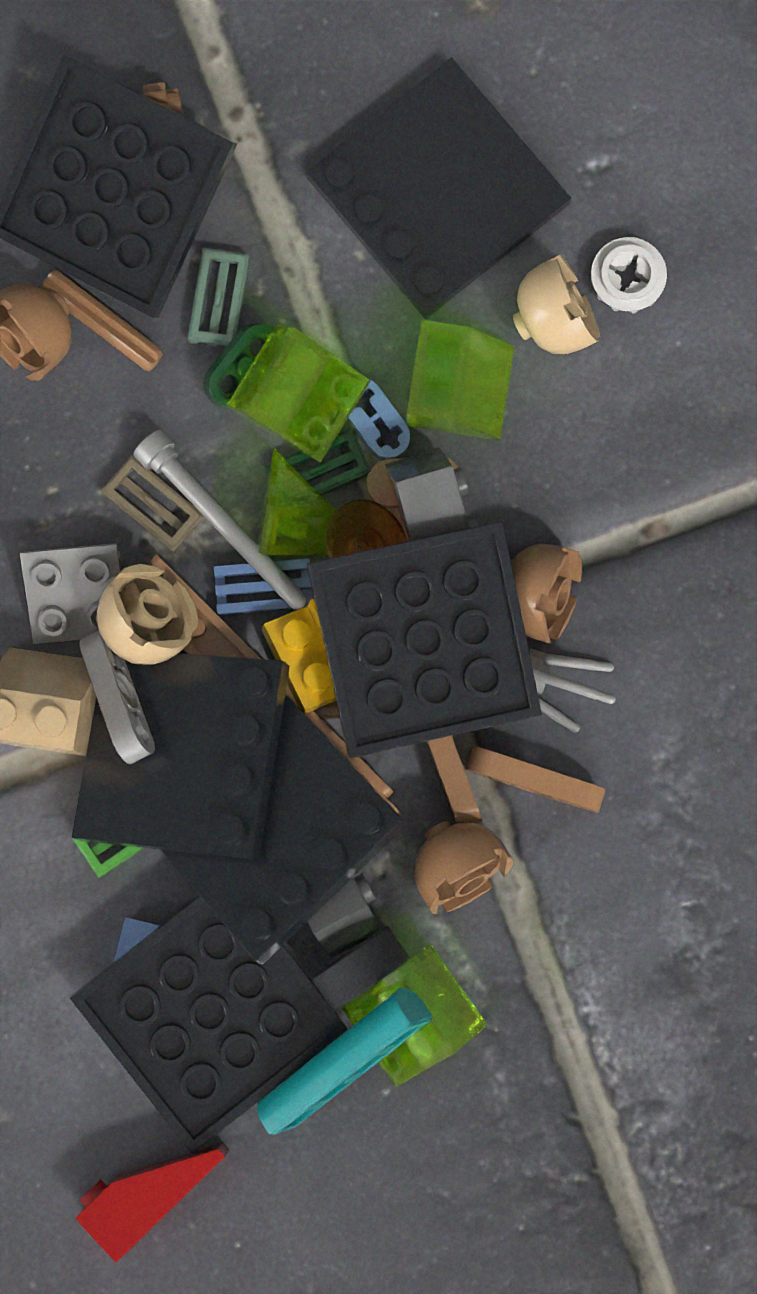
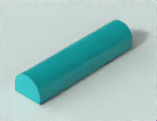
M399 988L258 1102L257 1111L268 1134L275 1135L297 1127L431 1021L430 1018L433 1016L424 1002L411 990Z

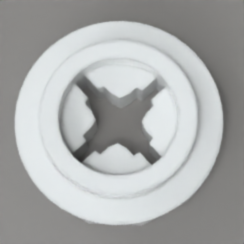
M634 237L618 238L607 243L595 256L591 268L590 283L593 284L598 300L604 301L607 305L611 306L613 311H630L634 314L641 309L652 306L663 292L667 279L666 265L659 251L650 243ZM632 259L637 260L634 266L636 268L635 276L640 278L641 282L632 281L629 288L626 287L625 291L622 292L620 291L622 286L620 285L621 277L615 274V271H624L627 265L631 264Z

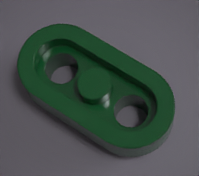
M251 323L241 328L205 374L204 390L208 399L215 405L227 409H237L244 406L280 363L284 354V341L281 334L274 327L261 323ZM258 338L261 341L262 348L257 355H253L250 351V344L254 339ZM229 375L232 378V387L227 392H223L220 387L221 379Z

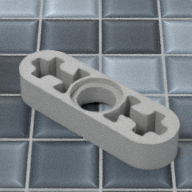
M99 630L81 639L80 650L113 745L125 762L133 764L154 753L155 746L125 659L119 657L107 646Z

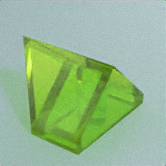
M273 447L256 540L259 553L265 555H330L338 508L332 507Z

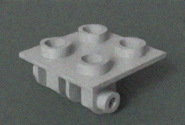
M117 543L20 552L33 644L81 640L98 631L96 618L100 596L105 588L121 572L120 570L123 569L122 553L118 551Z

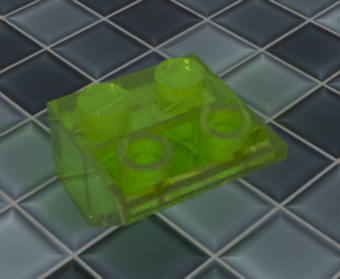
M422 320L407 409V426L500 440L515 346L471 327Z
M276 325L226 406L263 431L314 460L321 462L371 380L298 329Z
M431 943L411 955L404 964L380 982L341 1007L353 1026L399 988L411 990L424 1002L433 1016L430 1018L431 1021L379 1061L381 1068L389 1076L395 1087L453 1055L487 1026V1023Z

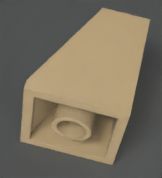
M9 648L0 660L1 744L86 756L97 696L83 658L17 648Z

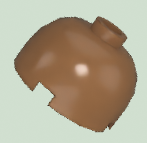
M28 282L9 284L0 288V356L14 370L19 367L20 362L26 369L32 371L26 376L30 380H41L54 370L67 355L72 343L71 323L68 318L69 308L62 297L55 292L49 293L44 288Z
M536 544L528 546L511 560L525 634L530 638L550 643V639L557 640L561 636L574 611L577 597H569L572 580L581 583L582 559L579 551L557 545Z
M444 821L432 827L424 835L426 842L421 846L413 864V875L423 900L432 914H437L438 905H442L446 912H450L485 894L494 887L489 878L498 870L505 877L512 868L514 861L502 841L487 827L468 822L451 825L448 821Z

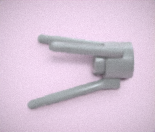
M532 648L530 649L529 653L538 693L543 694L546 684H550L595 700L597 699L609 704L615 703V695L551 674L552 667L548 666L556 665L611 672L614 670L612 663L546 654ZM539 698L543 714L574 733L580 730V726Z

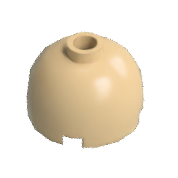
M561 255L541 263L528 272L521 281L517 293L519 312L513 314L514 323L521 337L524 340L532 337L541 349L552 354H569L598 342L597 338L600 337L591 305L586 295L581 296L574 284L579 280L568 262Z
M143 564L125 567L105 588L100 596L96 619L99 633L105 643L119 657L133 664L153 665L169 660L177 655L191 641V635L198 626V616L195 604L184 586L178 581L171 585L167 580L160 577L164 572L163 570L155 566Z

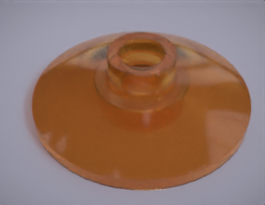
M366 499L353 500L339 507L332 515L326 532L329 558L360 552L359 548L361 551L408 541L403 527L392 512L383 505Z

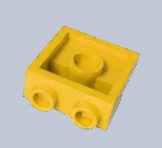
M311 599L308 606L265 623L261 630L275 659L290 665L287 684L299 708L307 714L335 702L336 698L314 599Z

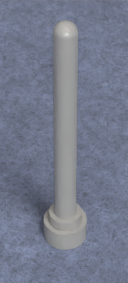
M157 430L147 436L136 448L134 457L146 470L153 469L157 474L162 472L291 608H303L306 604L305 594L176 460L178 454L173 450L175 444L162 430Z

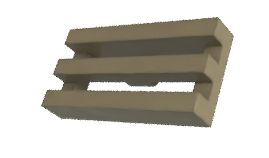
M132 455L101 490L104 496L174 554L179 550L182 542L190 537L193 529L205 519L199 510L149 469L146 470ZM134 470L189 516L186 522H181L127 476L131 471ZM120 484L177 531L175 535L170 537L118 494L115 490Z

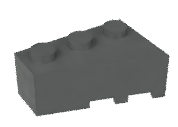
M439 447L385 464L388 476L391 477L399 504L397 506L401 521L404 522L409 541L478 526L473 513L465 514L461 498L469 496V491L462 468L453 469L452 464Z

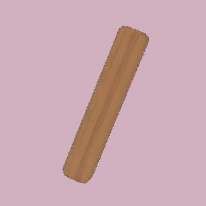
M53 270L45 278L41 287L49 293L55 292L61 296L69 308V313L145 371H151L157 366L163 356L161 349L60 271Z

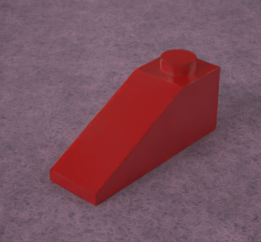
M222 1142L197 1150L193 1154L190 1152L118 1175L109 1185H106L100 1179L79 1199L85 1208L75 1219L117 1263L227 1155L229 1149Z

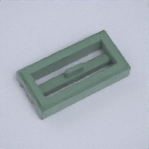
M209 248L202 249L188 334L189 343H207L208 346L217 347V345L227 346L239 332L250 265L249 254ZM212 260L220 261L209 332L201 331ZM234 263L238 264L227 334L224 335L219 334L230 265Z

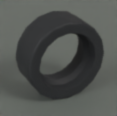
M385 926L312 978V981L332 1010L336 1011L395 971L409 959V955L391 929Z

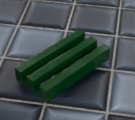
M352 428L265 466L284 512L360 480L371 472ZM346 444L351 449V451L284 481L279 476V474ZM354 461L358 465L351 470L290 497L286 492Z

